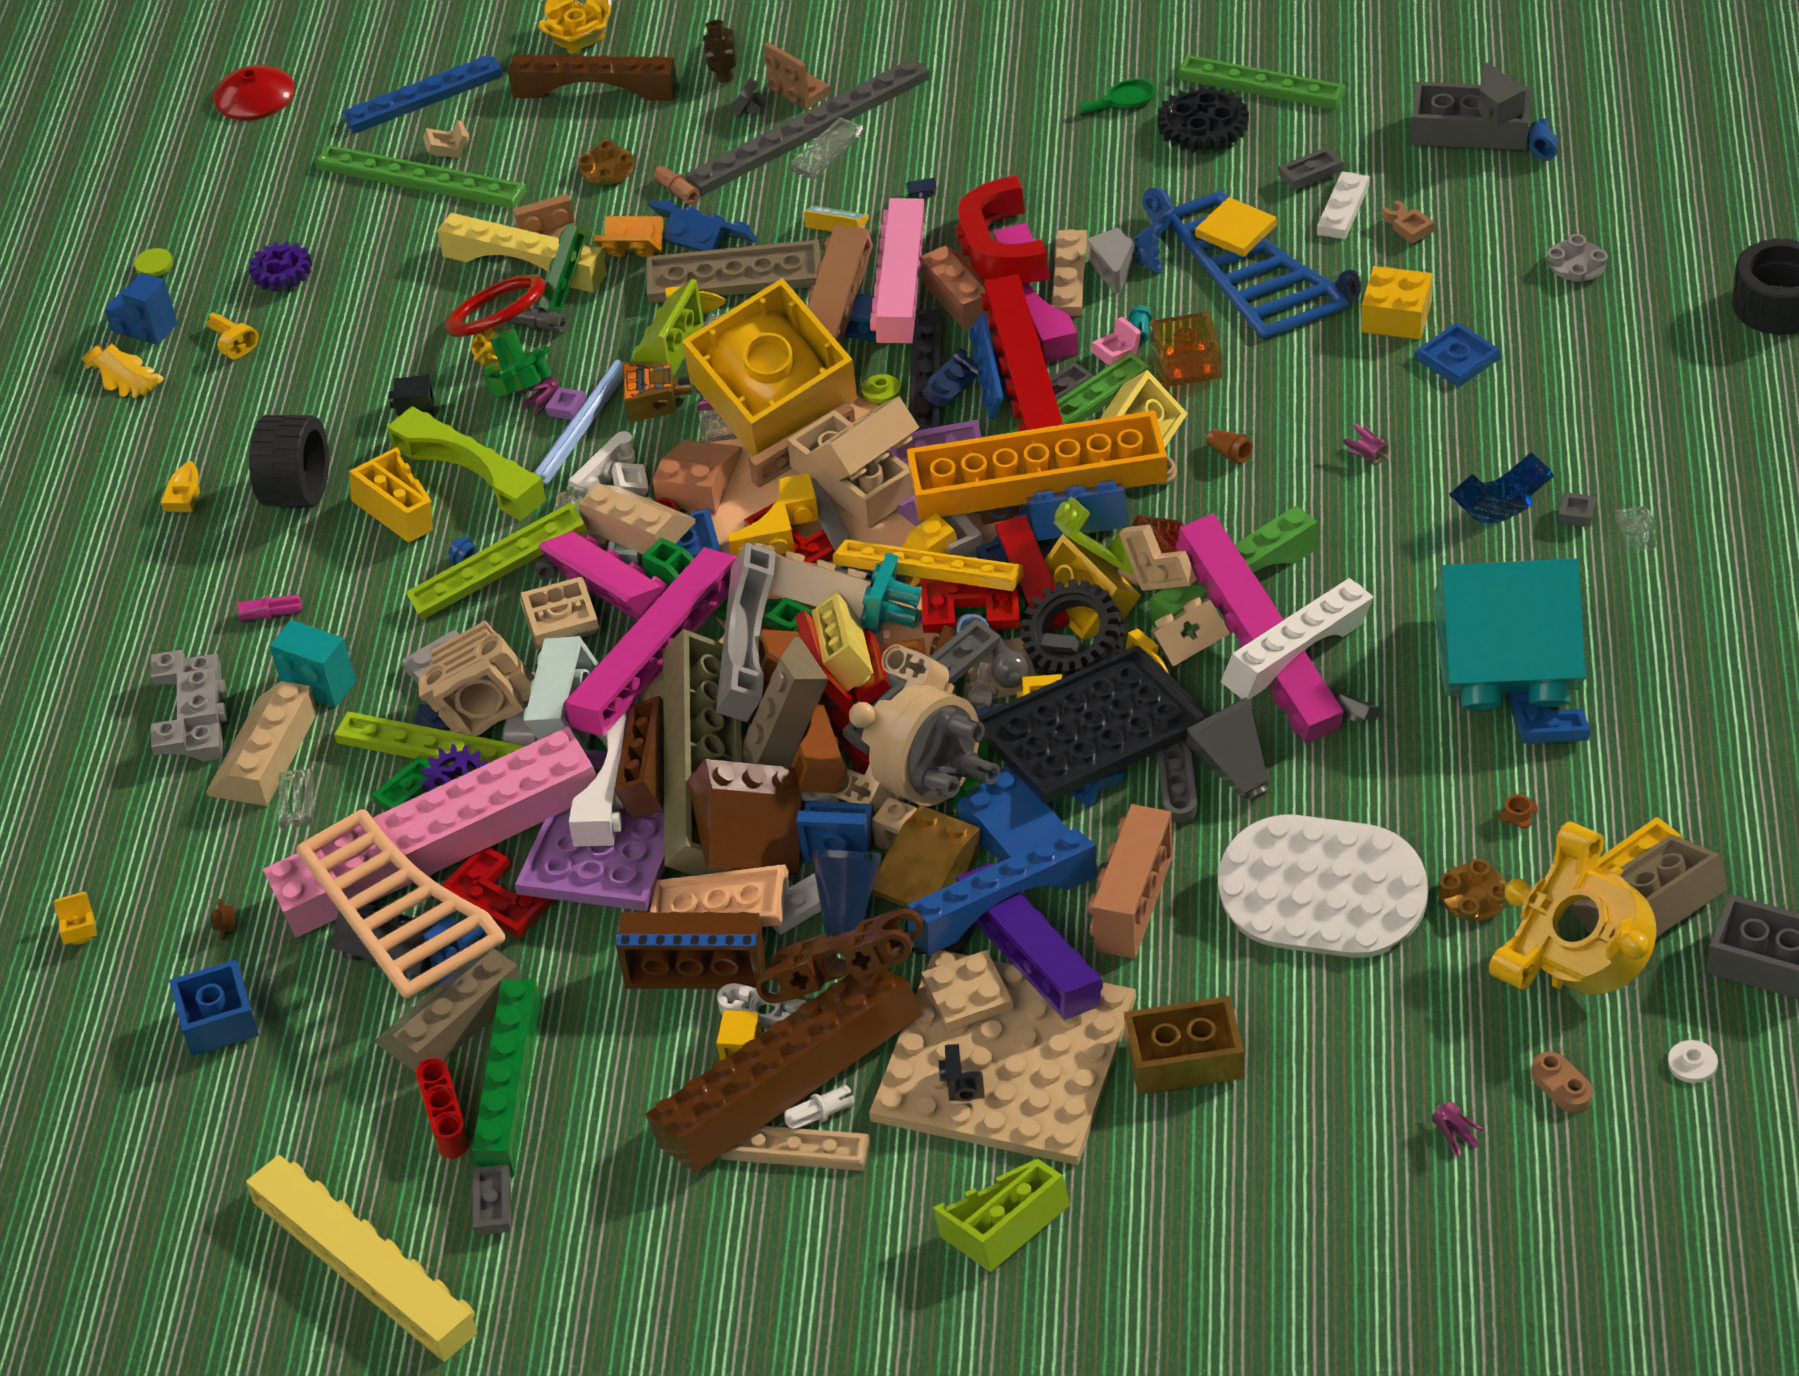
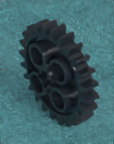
M1200 85L1199 90L1196 91L1189 87L1187 93L1178 90V97L1169 95V101H1162V107L1158 108L1157 127L1159 128V135H1163V140H1170L1172 147L1180 144L1181 151L1190 147L1191 153H1194L1197 148L1201 149L1203 153L1207 152V148H1212L1213 151L1218 152V146L1220 145L1227 149L1228 142L1236 144L1238 143L1237 137H1244V131L1248 130L1249 111H1247V104L1242 103V97L1235 98V92L1226 94L1225 88L1215 91V86L1205 90L1203 85Z

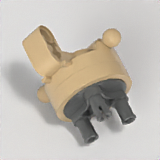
M895 644L887 648L881 660L883 669L905 681L906 684L903 690L893 697L892 700H879L874 708L866 702H858L851 707L849 720L856 728H864L862 740L870 747V764L865 776L847 768L845 779L841 780L837 792L831 794L848 803L873 804L874 814H876L888 797L901 802L907 799L921 806H933L956 796L966 778L973 777L988 785L994 784L998 779L987 773L991 772L999 776L1000 767L998 764L983 760L977 755L979 742L984 736L985 727L979 722L973 706L966 699L952 694L955 686L948 683L949 671L947 667L925 654Z

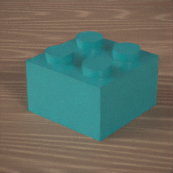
M290 620L269 645L279 680L311 686L315 703L336 708L356 683L343 637Z

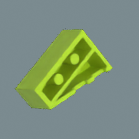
M1038 1158L997 1177L996 1184L979 1192L975 1188L965 1192V1198L947 1207L944 1203L933 1207L941 1238L989 1272L997 1268L1070 1206L1063 1175Z

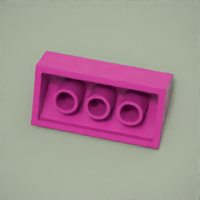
M573 531L540 543L538 548L564 576L569 579L583 576L588 591L636 621L646 613L657 598L668 588V585L654 575L651 579L646 577V572L634 562H630L629 565L622 562L624 560L623 557L611 548H608L607 551L601 549L602 545L588 534L583 538Z

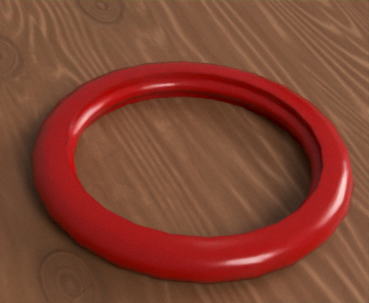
M536 274L520 275L505 279L479 291L451 312L445 321L446 332L453 337L472 336L512 320L526 311L542 296L546 288L544 279ZM530 288L520 299L503 310L477 321L461 323L468 314L484 303L510 291Z

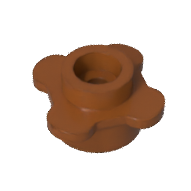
M1520 794L1512 795L1505 800V808L1499 812L1498 818L1503 823L1510 822L1519 828H1528L1531 826L1532 815L1538 812V806L1527 796Z

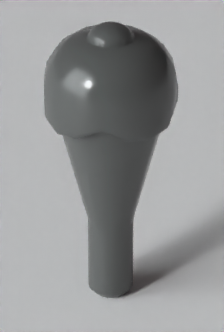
M992 629L994 632L1000 635L998 630ZM1001 637L1000 645L993 650L991 673L994 680L1000 686L1015 688L1023 683L1022 677L1028 676L1029 667L1025 657L1019 651L1010 649Z

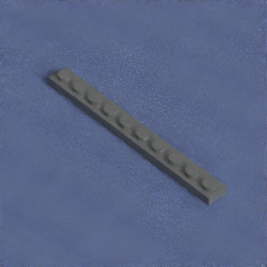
M914 58L906 60L685 174L686 181L699 189L700 194L703 196L929 80V70Z

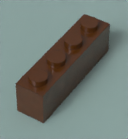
M660 695L630 706L614 792L632 819L653 815L663 810L664 726L663 699Z

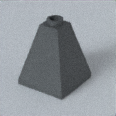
M1247 697L1187 729V744L1191 751L1243 799L1249 797L1252 801L1268 792V777L1250 702Z

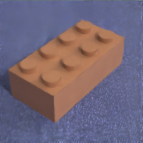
M1131 804L1127 816H1122L1119 821L1118 840L1110 845L1108 852L1109 864L1107 868L1102 867L1098 878L1099 890L1097 894L1092 893L1090 897L1088 914L1093 915L1090 925V936L1094 937L1096 952L1135 960L1173 858L1170 811Z

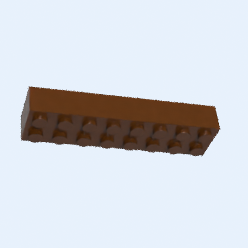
M885 969L854 979L851 974L839 982L831 984L826 991L816 998L803 1003L794 1013L783 1020L775 1022L769 1030L757 1038L746 1042L741 1049L726 1059L718 1061L713 1068L700 1077L690 1080L681 1090L669 1098L659 1101L656 1107L645 1113L659 1148L693 1171H699L921 1017L922 1014L910 983Z

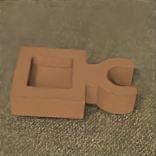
M1400 201L1394 202V211L1386 207L1383 208V219L1393 224V230L1412 244L1434 232L1435 222L1415 208L1408 212L1405 210V205Z

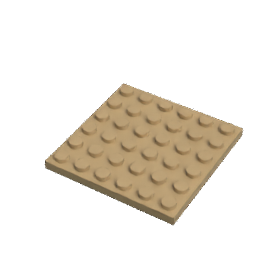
M939 950L932 953L926 970L967 957L968 955ZM993 961L1013 1000V1009L947 1032L921 980L915 999L922 1016L902 1029L870 1109V1121L1078 1165L1125 1032L1124 1012L1132 1011L1136 1000V989L1103 983L1100 1007L1063 1020L1013 964ZM959 1044L962 1073L976 1071L983 1073L985 1098L968 1102L949 1101L947 1081L940 1082L939 1060H945V1045Z

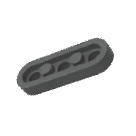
M1183 740L1157 752L1163 810L1170 811L1171 820L1178 823L1193 819L1197 813V796L1191 749L1187 742Z

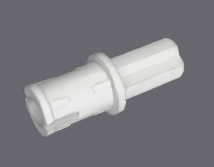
M842 1085L840 1088L821 1096L813 1094L810 1100L787 1109L784 1112V1121L791 1130L798 1129L817 1120L824 1122L828 1119L829 1115L853 1107L854 1097L852 1095L839 1100V1098L851 1092L846 1085Z

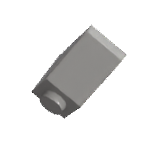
M1117 227L1087 239L1088 261L1115 294L1121 292L1133 267L1132 253L1135 252L1132 239L1129 236L1126 237L1120 228Z

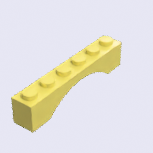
M450 213L437 230L443 257L463 262H470L475 258L486 255H504L528 261L549 272L551 260L556 256L559 247V238L455 213ZM584 244L570 287L594 293L607 276L602 248Z

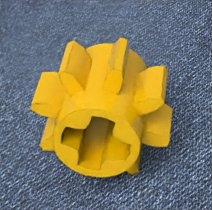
M488 330L484 332V335L477 334L473 338L471 351L475 355L474 361L481 362L485 366L495 363V361L498 362L489 340L493 335L497 334V331Z

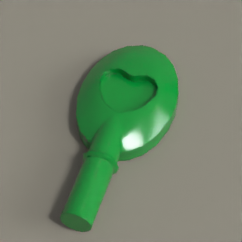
M1145 79L1121 81L1109 89L1107 96L1079 104V112L1081 115L1103 109L1106 110V108L1110 107L1128 109L1143 106L1154 98L1155 86L1152 82Z

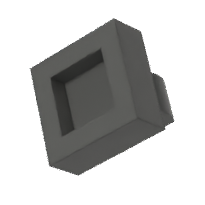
M750 77L729 111L739 116L745 107L749 114L756 116L766 100L762 94L754 93L759 83Z

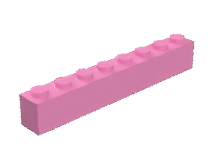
M890 198L889 208L883 209L878 267H876V282L874 283V297L870 319L871 331H876V343H913L920 256L922 254L924 233V199Z

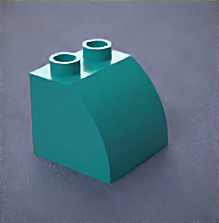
M1578 558L1442 565L1434 591L1440 670L1445 696L1461 695L1462 709L1489 710L1502 707V694L1509 692H1529V705L1533 707H1557L1569 704L1570 690H1580L1586 679Z

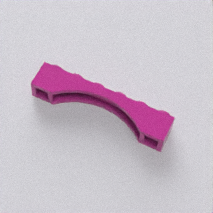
M1026 223L993 230V239L1000 243L1020 244L1034 241ZM1022 283L1045 363L1078 355L1077 331L1069 314L1045 302L1035 293L1029 283Z

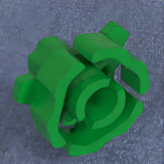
M515 329L499 332L489 339L498 362L491 363L483 368L484 373L488 374L484 380L491 395L495 397L505 396L524 390L541 382L538 373L541 379L549 377L552 373L545 355L551 353L548 346H543L530 353H524Z

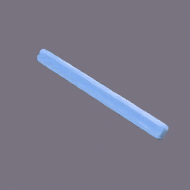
M620 360L613 362L534 471V473L542 478L544 485L550 482L623 380V362Z

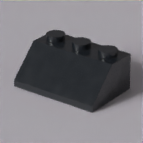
M368 904L357 910V912L364 920L384 907ZM338 911L330 948L342 951V956L347 959L362 960V958L371 960V966L382 969L341 912ZM402 913L372 930V932L379 940L416 917ZM433 925L388 950L387 953L394 961L425 943L424 935ZM429 957L403 971L404 976L414 979L431 969Z

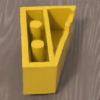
M398 447L349 471L351 501L408 543L433 530L431 499L419 480L414 479L412 476L411 468L408 463H404Z

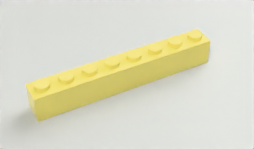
M277 1155L246 1181L255 1205L443 1362H446L477 1334L473 1320L475 1313L466 1301L454 1299L440 1280L435 1279L433 1281L426 1276L424 1269L416 1260L411 1259L408 1261L403 1257L394 1242L390 1239L385 1241L381 1239L367 1220H358L344 1201L339 1200L336 1202L330 1197L325 1186L317 1180L313 1183L308 1179L304 1170L296 1162L289 1163L282 1156Z

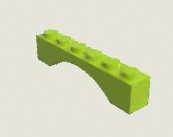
M412 406L387 426L392 449L398 447L401 454L412 460L446 461L474 471L484 478L493 489L499 509L519 521H522L546 501L543 488L544 483L538 474L529 472L520 467L515 461L508 460L497 454L493 449L486 448L477 443L472 437L465 436L454 430L450 425L441 423L427 412L423 413Z

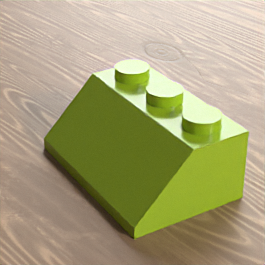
M691 279L669 295L663 306L658 308L654 321L645 330L644 338L639 346L637 345L634 348L633 362H668L671 364L674 377L685 358L682 340L700 330L704 325L697 280Z

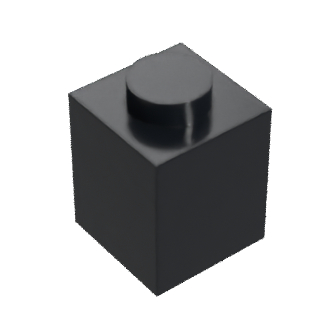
M429 375L394 378L393 391H389L388 396L390 408L396 409L397 417L412 406L434 417V393Z

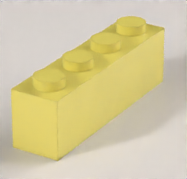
M836 592L811 612L823 665L848 692L854 687H860L865 684L871 674H873V669L861 621Z

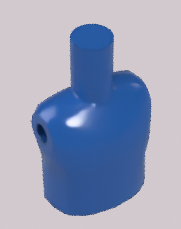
M1542 118L1534 121L1528 129L1530 149L1541 160L1549 161L1557 155L1559 139L1549 129L1547 119Z

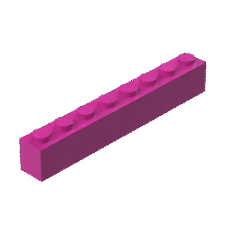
M1214 513L1180 527L1178 541L1176 542L1177 552L1186 551L1197 579L1196 582L1203 584L1207 591L1208 599L1212 601L1214 607L1218 608L1223 615L1226 628L1230 633L1234 632L1239 640L1240 648L1284 620ZM1303 651L1273 679L1268 687L1272 691V697L1276 706L1283 708L1287 714L1291 729L1295 734L1299 733L1306 744L1339 730L1344 711L1305 651Z
M708 548L702 549L683 572L674 579L665 592L657 598L646 613L639 618L627 634L621 638L609 654L586 677L581 685L567 698L565 706L571 728L603 737L663 670V649L683 629L696 633L728 597L731 566L737 558L736 555Z

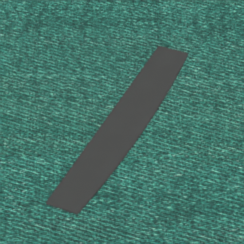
M812 478L811 481L816 496L819 516L818 521L836 552L845 539L851 540L831 500L815 478Z

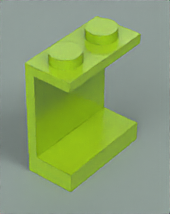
M1071 496L1067 502H1062L1055 512L1056 519L1053 523L1068 538L1131 575L1134 570L1119 532L1109 548H1106L1080 532L1090 512Z

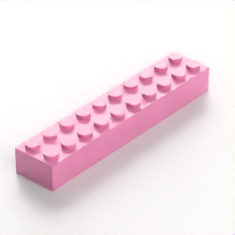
M568 726L373 817V819L392 843L419 870L429 876L543 822L547 817L556 816L571 809L573 798L584 791L597 776L591 762ZM359 825L315 850L314 853L320 860L366 834V831ZM374 844L330 869L328 872L333 879H336L380 854L382 851ZM297 853L263 869L295 938L337 919L338 908ZM391 862L344 889L343 893L349 900L399 871V869ZM409 880V881H407L406 883H404V884L400 885L399 887L395 888L394 890H392V891L388 892L387 894L381 896L380 898H382V897H384V896H386V895H388V894H390V893H393V892H395V891H397V890H399V889H401V888H403V887H405V886H407V885H410V884H412V883H414V882L411 881V880Z

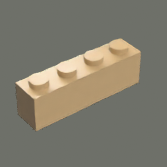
M759 542L755 544L756 546L774 551L773 546ZM787 551L785 556L776 554L774 576L769 589L770 594L817 607L837 592L861 619L865 607L862 604L866 587L871 586L872 582L866 579L867 573L848 568L847 573L835 570L836 564L823 560H817L816 565L804 562V555Z

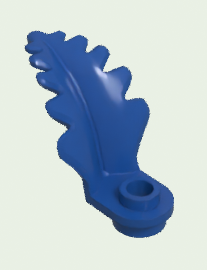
M1150 188L1144 193L1142 202L1152 224L1135 236V250L1138 248L1139 250L1134 255V259L1136 260L1141 257L1139 261L1140 266L1147 264V271L1153 270L1158 274L1162 272L1161 259L1158 257L1160 248L1157 247V243L1159 242V236L1170 225L1175 209L1170 203V197L1166 191L1159 188Z

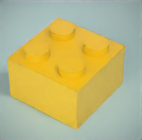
M1373 266L1362 302L1361 332L1421 340L1432 302L1433 273Z

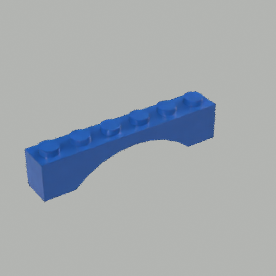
M1074 828L908 904L907 908L919 913L924 921L922 934L913 942L927 955H930L956 943L982 914L998 902L1015 893L1041 886H1054L1069 890L1095 878L1096 844ZM908 919V933L916 931V924L911 919Z

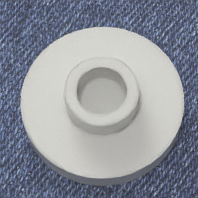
M1696 1040L1682 1041L1673 1046L1669 1052L1668 1067L1676 1078L1684 1082H1705L1713 1077L1717 1070V1055L1709 1045Z

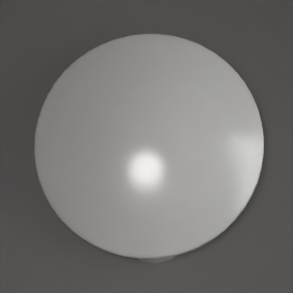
M1572 234L1568 240L1561 241L1548 250L1547 264L1561 278L1570 281H1589L1597 278L1604 272L1608 255L1604 250L1586 241L1583 235Z

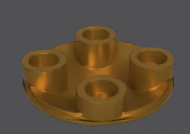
M611 140L601 141L598 147L587 151L578 158L579 172L582 177L591 183L600 185L614 184L624 180L632 173L635 165L633 155L628 150L615 146V143Z
M1474 859L1471 863L1458 865L1441 876L1439 897L1443 906L1454 916L1469 921H1483L1495 917L1506 907L1507 900L1504 895V889L1507 882L1498 871L1490 867L1489 862L1484 859Z

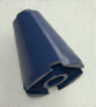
M812 850V861L825 933L832 934L833 937L854 930L859 922L864 921L880 865L881 853H873L871 860L868 859V853L825 850L824 857H821L820 850Z

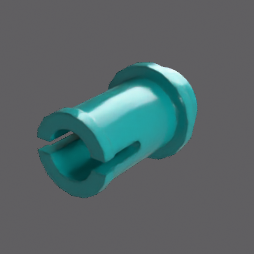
M1137 305L1129 312L1128 319L1132 325L1141 331L1139 344H1143L1148 340V325L1152 320V314L1146 306Z

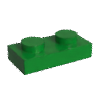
M418 756L371 794L374 804L384 811H388L429 791L422 789L421 781L428 779L422 775L423 768H431L428 761Z

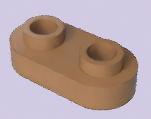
M1543 1052L1534 1058L1531 1071L1534 1083L1561 1109L1570 1113H1580L1590 1107L1593 1098L1592 1084L1565 1057L1556 1052ZM1571 1088H1577V1089H1579V1090H1578V1091H1572V1090H1570V1089H1571Z

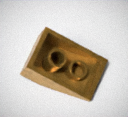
M920 805L903 824L880 865L871 894L907 908L908 904L956 883V876L967 873L979 859L980 828Z

